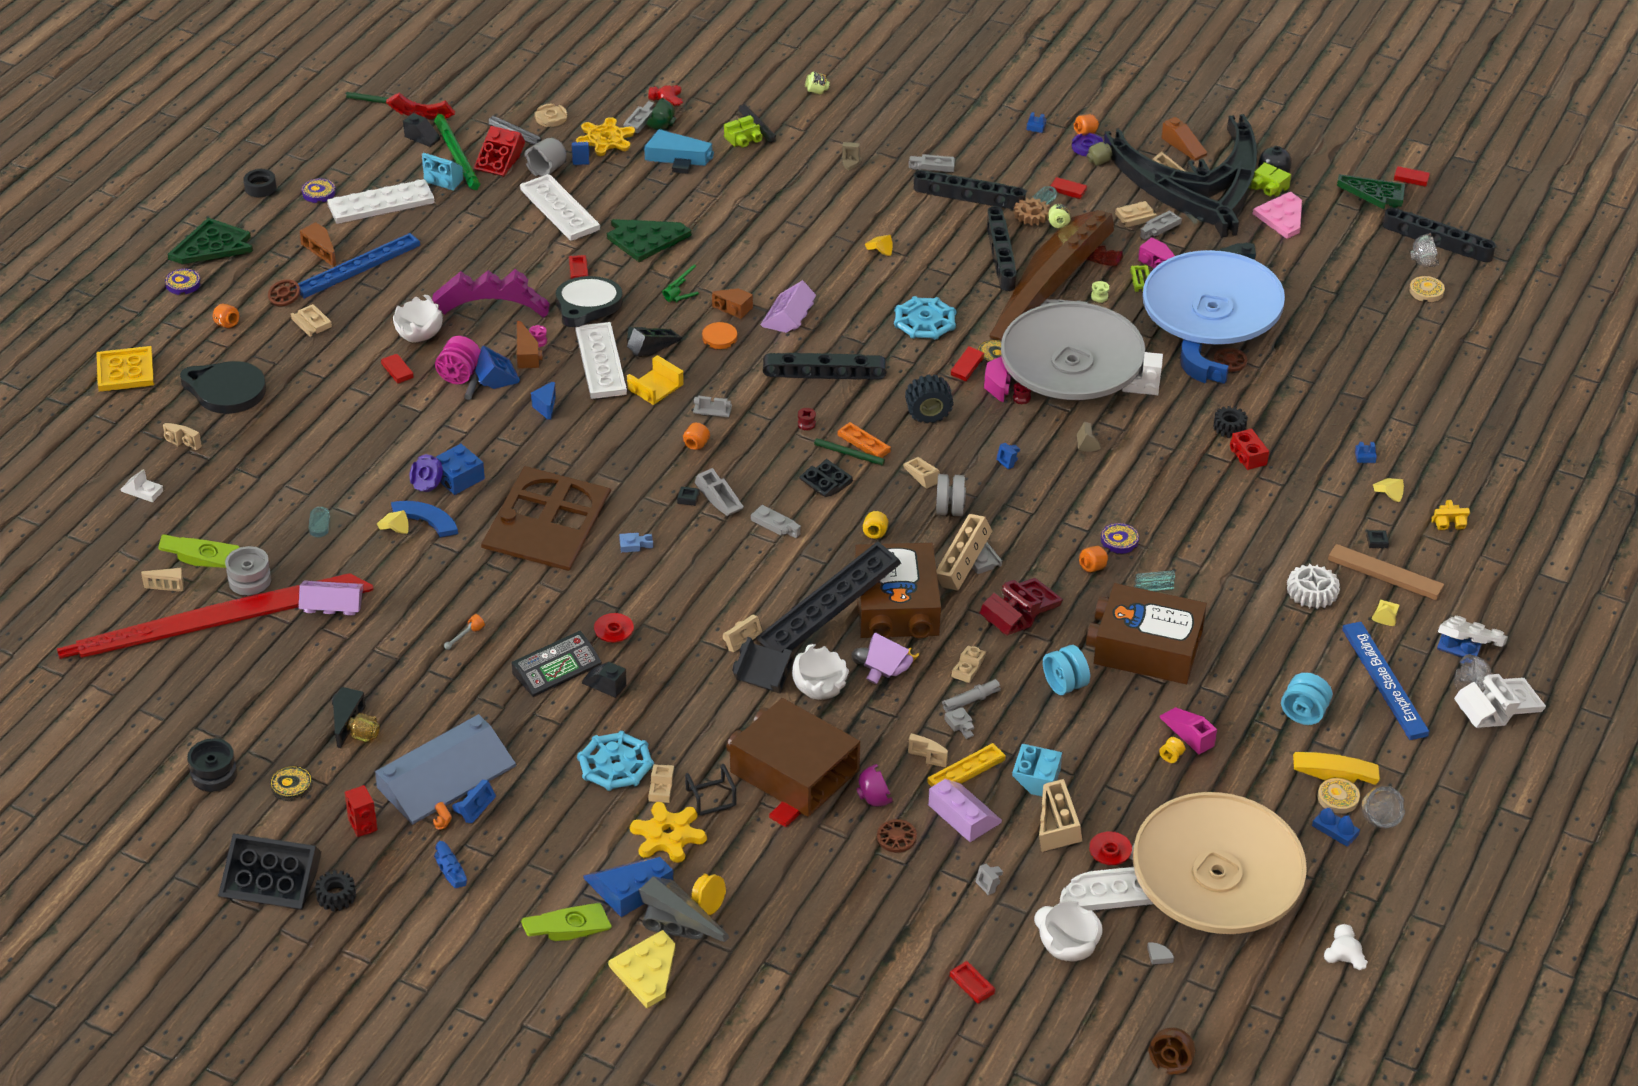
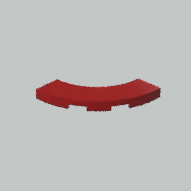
M399 92L386 101L392 109L402 115L410 116L412 113H415L426 119H435L438 114L444 115L445 119L455 115L454 109L446 100L437 104H419L407 99Z

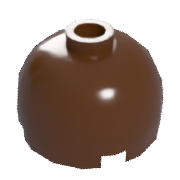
M1165 1028L1159 1031L1152 1039L1148 1052L1151 1061L1158 1069L1163 1067L1168 1069L1165 1073L1181 1074L1192 1064L1196 1050L1194 1041L1187 1032L1179 1028Z

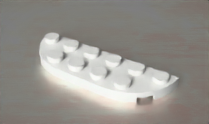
M1134 867L1098 870L1080 874L1074 877L1071 883L1062 890L1060 903L1064 901H1077L1080 907L1088 911L1153 904L1142 890L1135 875Z

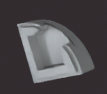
M1148 943L1147 949L1151 964L1173 963L1174 956L1168 948L1158 943Z

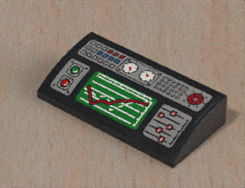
M578 631L512 661L511 664L512 674L534 697L602 665V662L588 639L581 631Z

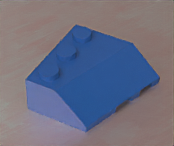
M655 857L583 875V878L620 917H623L645 904L642 901L639 889L653 876L673 880V869L661 857Z

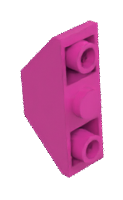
M998 357L987 363L984 388L999 401L1004 402L1005 395L1009 393V384L1007 383H1010L1011 375L1005 368L1002 357Z

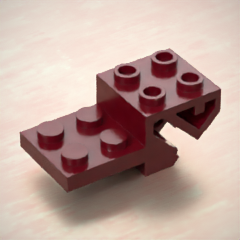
M1036 578L1021 583L1011 580L1005 582L1002 586L1003 589L1001 591L1004 599L993 593L983 603L979 613L988 622L995 625L1003 634L1008 636L1031 627L1037 614L1061 606L1063 599Z

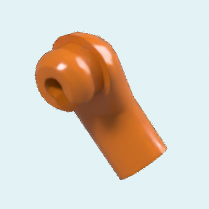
M439 802L435 805L439 816H437L436 820H433V824L437 829L442 830L448 826L452 816L444 802Z

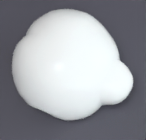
M1064 901L1054 907L1045 906L1040 908L1035 914L1034 920L1039 928L1042 943L1052 956L1060 960L1080 961L1089 957L1094 952L1095 946L1102 936V924L1096 914L1091 910L1088 911L1080 907L1077 901Z

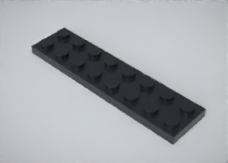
M877 541L756 637L757 641L763 647L782 653L784 648L792 651L901 564L899 558Z

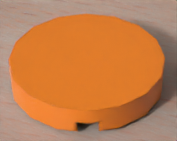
M712 323L703 329L702 340L713 349H726L731 347V344L736 343L737 330L728 323Z

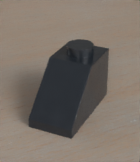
M412 113L403 120L404 137L428 147H432L441 140L439 134L425 117Z
M606 662L593 668L582 680V684L616 698L627 686L626 668Z

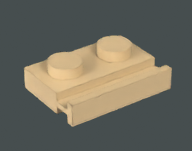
M1146 201L1116 208L1115 211L1117 217L1122 223H1125L1126 227L1146 223L1157 217V214L1153 213V209Z
M313 304L298 310L296 314L291 313V319L310 337L313 333L318 334L332 327V322Z

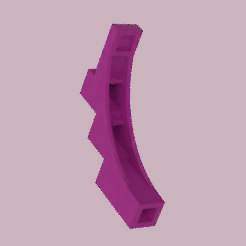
M516 269L502 280L487 270L475 281L460 271L438 289L432 297L434 304H438V309L444 315L461 304L480 299H502L520 303L530 307L543 318L548 315L550 305L544 297H541L533 288L527 286L528 278Z

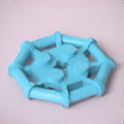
M913 296L911 300L902 305H897L894 309L896 313L894 326L910 335L912 339L917 337L937 340L941 335L956 328V309L942 302L939 297L917 298V296Z
M624 731L603 736H593L591 742L577 755V760L580 762L583 772L582 778L585 781H591L605 787L607 791L619 787L639 785V781L653 768L654 764L648 750V742L625 734ZM623 742H626L635 747L630 748L628 746L623 745ZM596 747L599 749L595 755H590ZM641 753L643 760H637L636 755ZM589 763L594 764L596 768L590 769Z

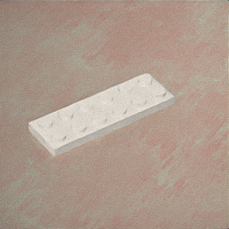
M550 174L520 184V190L570 241L600 230V224Z
M425 179L327 200L336 224L435 203L434 196Z
M611 322L575 327L591 399L627 395Z

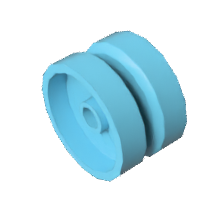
M1068 645L1059 651L1045 654L1043 657L1045 677L1050 687L1058 695H1065L1072 692L1073 689H1080L1089 684L1090 670L1083 653L1075 645Z
M1312 673L1297 674L1291 679L1287 690L1282 696V709L1295 722L1303 725L1316 724L1323 718L1326 708L1332 700V689L1318 675Z

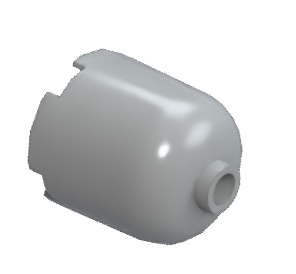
M546 138L526 150L524 156H527L528 161L526 166L535 176L551 174L564 164L566 160L565 147L555 138Z

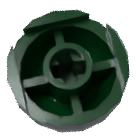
M662 97L652 111V118L649 117L646 126L656 131L658 129L665 130L669 126L672 127L677 119L674 117L675 107L673 104Z

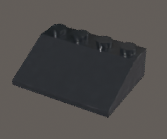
M233 833L218 897L302 910L317 874L322 852L314 845Z

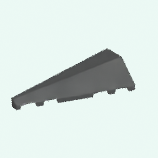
M653 876L639 889L643 903L674 915L677 923L722 942H726L729 939V935L672 879Z

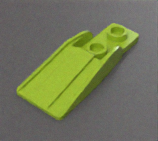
M164 534L161 536L158 547L161 551L177 554L178 559L184 563L194 566L226 568L225 560L233 550L240 548L238 545L194 538H179Z
M601 903L565 908L539 916L524 917L521 921L527 936L548 934V937L553 941L572 940L611 929V924Z

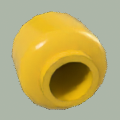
M870 512L865 517L862 526L863 532L872 539L883 537L889 525L888 518L882 512Z

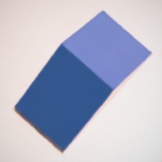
M572 142L573 165H589V143Z
M550 382L531 392L532 407L545 418L551 419L556 399L555 382Z

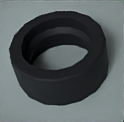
M268 169L251 170L243 178L245 192L252 197H266L276 190L275 174ZM256 182H266L264 184H254Z

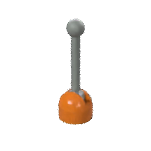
M474 614L468 620V628L450 642H446L444 648L446 650L451 649L452 645L470 630L475 632L485 627L483 619L479 615Z

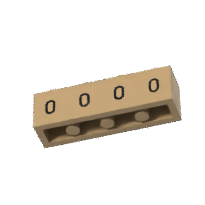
M974 514L967 516L936 570L937 579L943 588L957 591L960 589L992 533L986 517Z

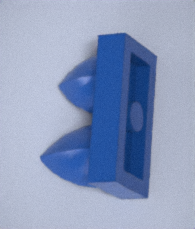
M1442 634L1437 649L1476 662L1482 643L1473 642L1471 638L1461 640Z
M481 780L475 788L467 792L468 796L463 801L453 804L452 808L455 812L462 814L466 823H473L496 795L489 781Z
M1331 808L1323 809L1312 823L1314 828L1347 847L1360 832L1359 828L1353 826L1349 815L1340 818L1334 814Z

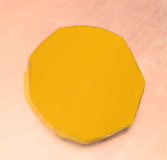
M704 874L694 884L691 898L708 915L715 913L724 900L726 894L724 879L715 874L710 876Z

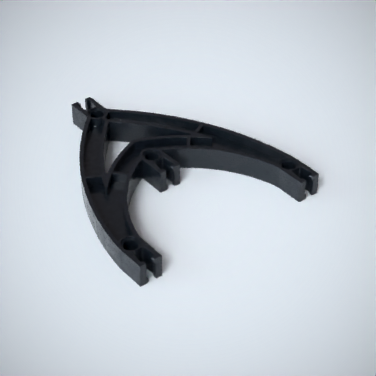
M1240 114L1239 123L1234 120V115L1228 117L1227 130L1234 141V148L1226 160L1211 171L1204 159H1199L1198 168H1195L1193 160L1188 161L1187 172L1168 167L1144 156L1126 141L1121 130H1116L1115 139L1110 136V131L1105 132L1104 143H1108L1112 150V161L1137 186L1166 205L1193 218L1214 225L1221 238L1228 236L1227 228L1231 230L1232 236H1237L1239 221L1236 216L1243 208L1251 192L1257 161L1255 136L1244 114ZM1231 186L1220 201L1210 199V197Z

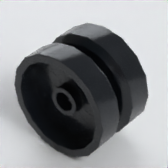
M217 738L205 739L192 746L187 754L191 781L198 789L208 792L220 791L234 782L237 776V768L233 748L228 742Z

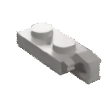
M648 101L644 107L638 106L623 126L634 127L635 133H639L647 124L649 117L652 118L654 102Z
M922 154V157L910 156L909 168L954 172V157Z
M1171 211L1163 213L1146 222V225L1141 228L1140 237L1146 240L1151 238L1152 235H1159L1180 225L1182 218Z
M761 505L751 514L753 522L781 536L788 534L797 538L801 534V526L795 521L764 505Z

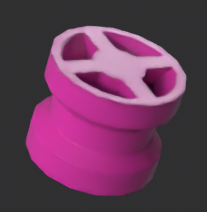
M541 325L532 326L529 332L537 340L538 346L546 345V328Z

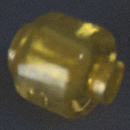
M359 713L355 718L350 719L348 729L351 730L352 738L370 742L372 739L377 738L380 724L376 717Z

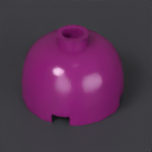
M877 764L866 768L860 774L858 779L860 787L856 788L861 800L865 798L869 805L881 807L894 801L892 797L887 798L886 794H890L881 772H876V769L879 768Z

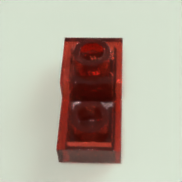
M1099 246L1087 260L1103 265L1117 266L1124 256L1122 251H1107L1105 246Z

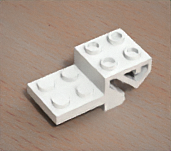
M1490 674L1484 677V692L1473 682L1461 689L1454 698L1476 728L1505 726L1513 714L1543 712L1546 707L1525 678L1503 679L1499 674Z

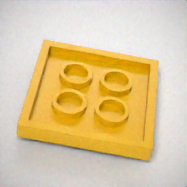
M146 346L97 352L99 392L153 386L152 347Z

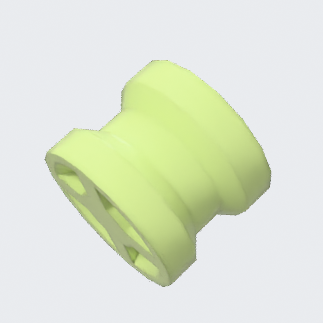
M1097 281L1092 284L1091 299L1093 301L1102 303L1108 300V283Z

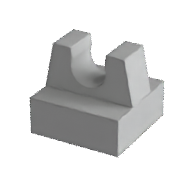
M987 864L981 865L975 882L987 895L993 894L997 885L1000 884L999 876L1003 874V871L999 866L990 868Z

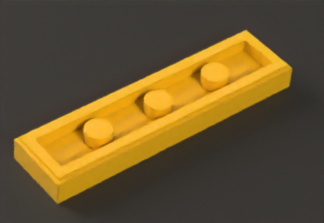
M992 743L928 777L927 783L933 787L942 780L948 779L962 784L1005 761L1006 755Z

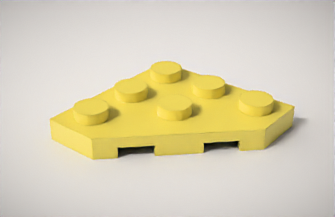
M661 930L608 961L612 971L646 1008L656 1004L666 996L672 960L676 949L675 943Z

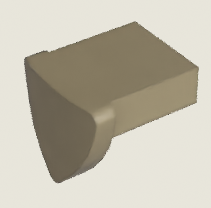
M843 142L842 163L849 171L857 167L862 161L860 157V143Z
M1084 422L1077 433L1078 451L1092 452L1100 450L1099 441L1092 435L1091 423Z

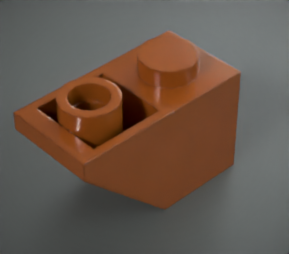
M739 288L712 292V307L741 319L753 308V294Z

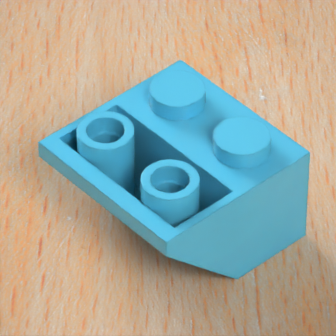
M422 154L424 179L427 183L454 190L463 181L461 165L430 154Z
M1022 744L1012 776L1030 794L1043 796V784L1054 782L1058 779L1061 770L1062 752Z

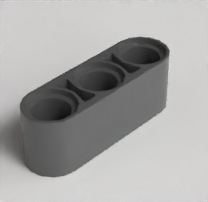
M648 905L642 922L646 929L654 932L663 930L666 934L698 940L703 938V933L677 923L674 915Z

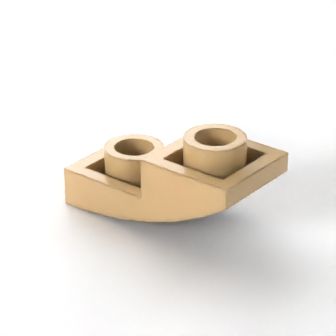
M163 424L164 437L168 442L176 446L184 443L195 450L202 447L199 432L178 424Z
M967 646L960 655V661L952 670L951 677L970 683L986 656V651L980 650L977 647Z

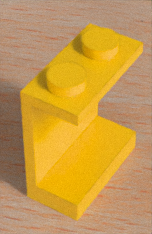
M658 355L652 358L653 370L641 378L637 379L631 374L627 375L628 390L652 405L684 385L683 370Z

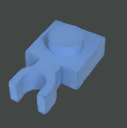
M639 533L619 534L621 553L640 551V547L653 548L652 534H645L644 536H639Z

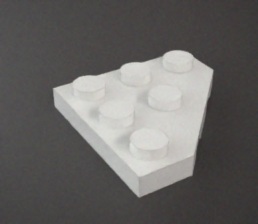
M1456 615L1440 624L1438 630L1439 633L1461 640L1472 637L1471 641L1486 644L1495 641L1494 645L1501 647L1506 644L1508 636L1503 635V631L1485 629V625L1474 622L1471 624L1466 622L1465 618Z

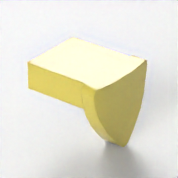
M1387 478L1373 484L1375 492H1385L1393 501H1401L1404 490L1403 479Z
M404 510L388 513L377 523L380 530L391 528L401 534L408 533V519Z
M1380 600L1372 620L1381 624L1395 626L1399 605Z

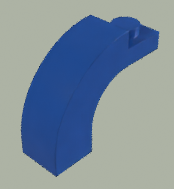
M1184 339L1180 356L1183 370L1197 381L1206 383L1207 379L1225 384L1229 366L1205 359L1201 356L1202 343Z

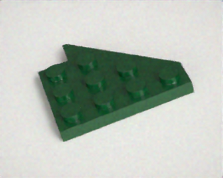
M612 219L611 226L615 229L607 233L609 241L638 262L692 236V230L681 222Z

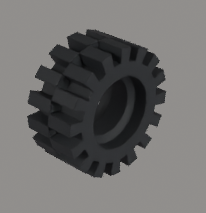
M1231 406L1219 408L1214 416V431L1217 434L1221 433L1222 437L1227 435V438H1230L1232 433L1246 430L1248 419L1246 412H1242L1241 408L1237 410L1235 406L1234 408H1231Z
M333 870V874L326 872V877L321 875L320 880H317L315 885L317 901L321 907L324 906L326 910L331 907V911H335V908H338L341 911L342 906L348 908L349 903L353 904L356 898L354 879L350 877L349 873L344 875V871L340 870L338 874L337 870ZM334 888L343 889L341 892L338 893L328 892Z

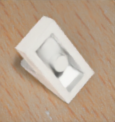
M143 469L128 480L121 488V492L154 502L163 492V486L148 481Z

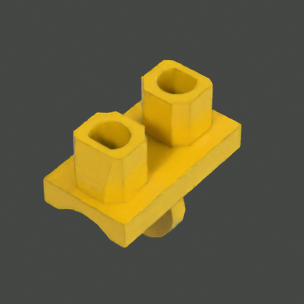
M1446 500L1445 505H1440L1439 509H1435L1434 516L1431 517L1432 523H1436L1438 530H1446L1449 528V522H1454L1455 529L1462 530L1467 526V518L1470 511L1469 508H1459V505H1453L1452 500Z

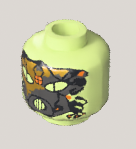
M812 72L810 75H807L805 87H807L809 92L823 94L824 90H828L830 82L827 81L825 74Z
M1056 204L1049 210V222L1053 227L1063 228L1069 224L1071 215L1067 206Z

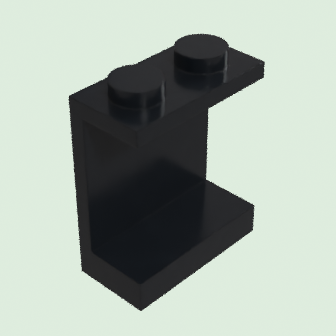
M747 637L746 642L741 645L740 657L738 661L734 662L732 671L736 680L781 694L795 656L791 650L784 648L782 653L754 644L752 638Z

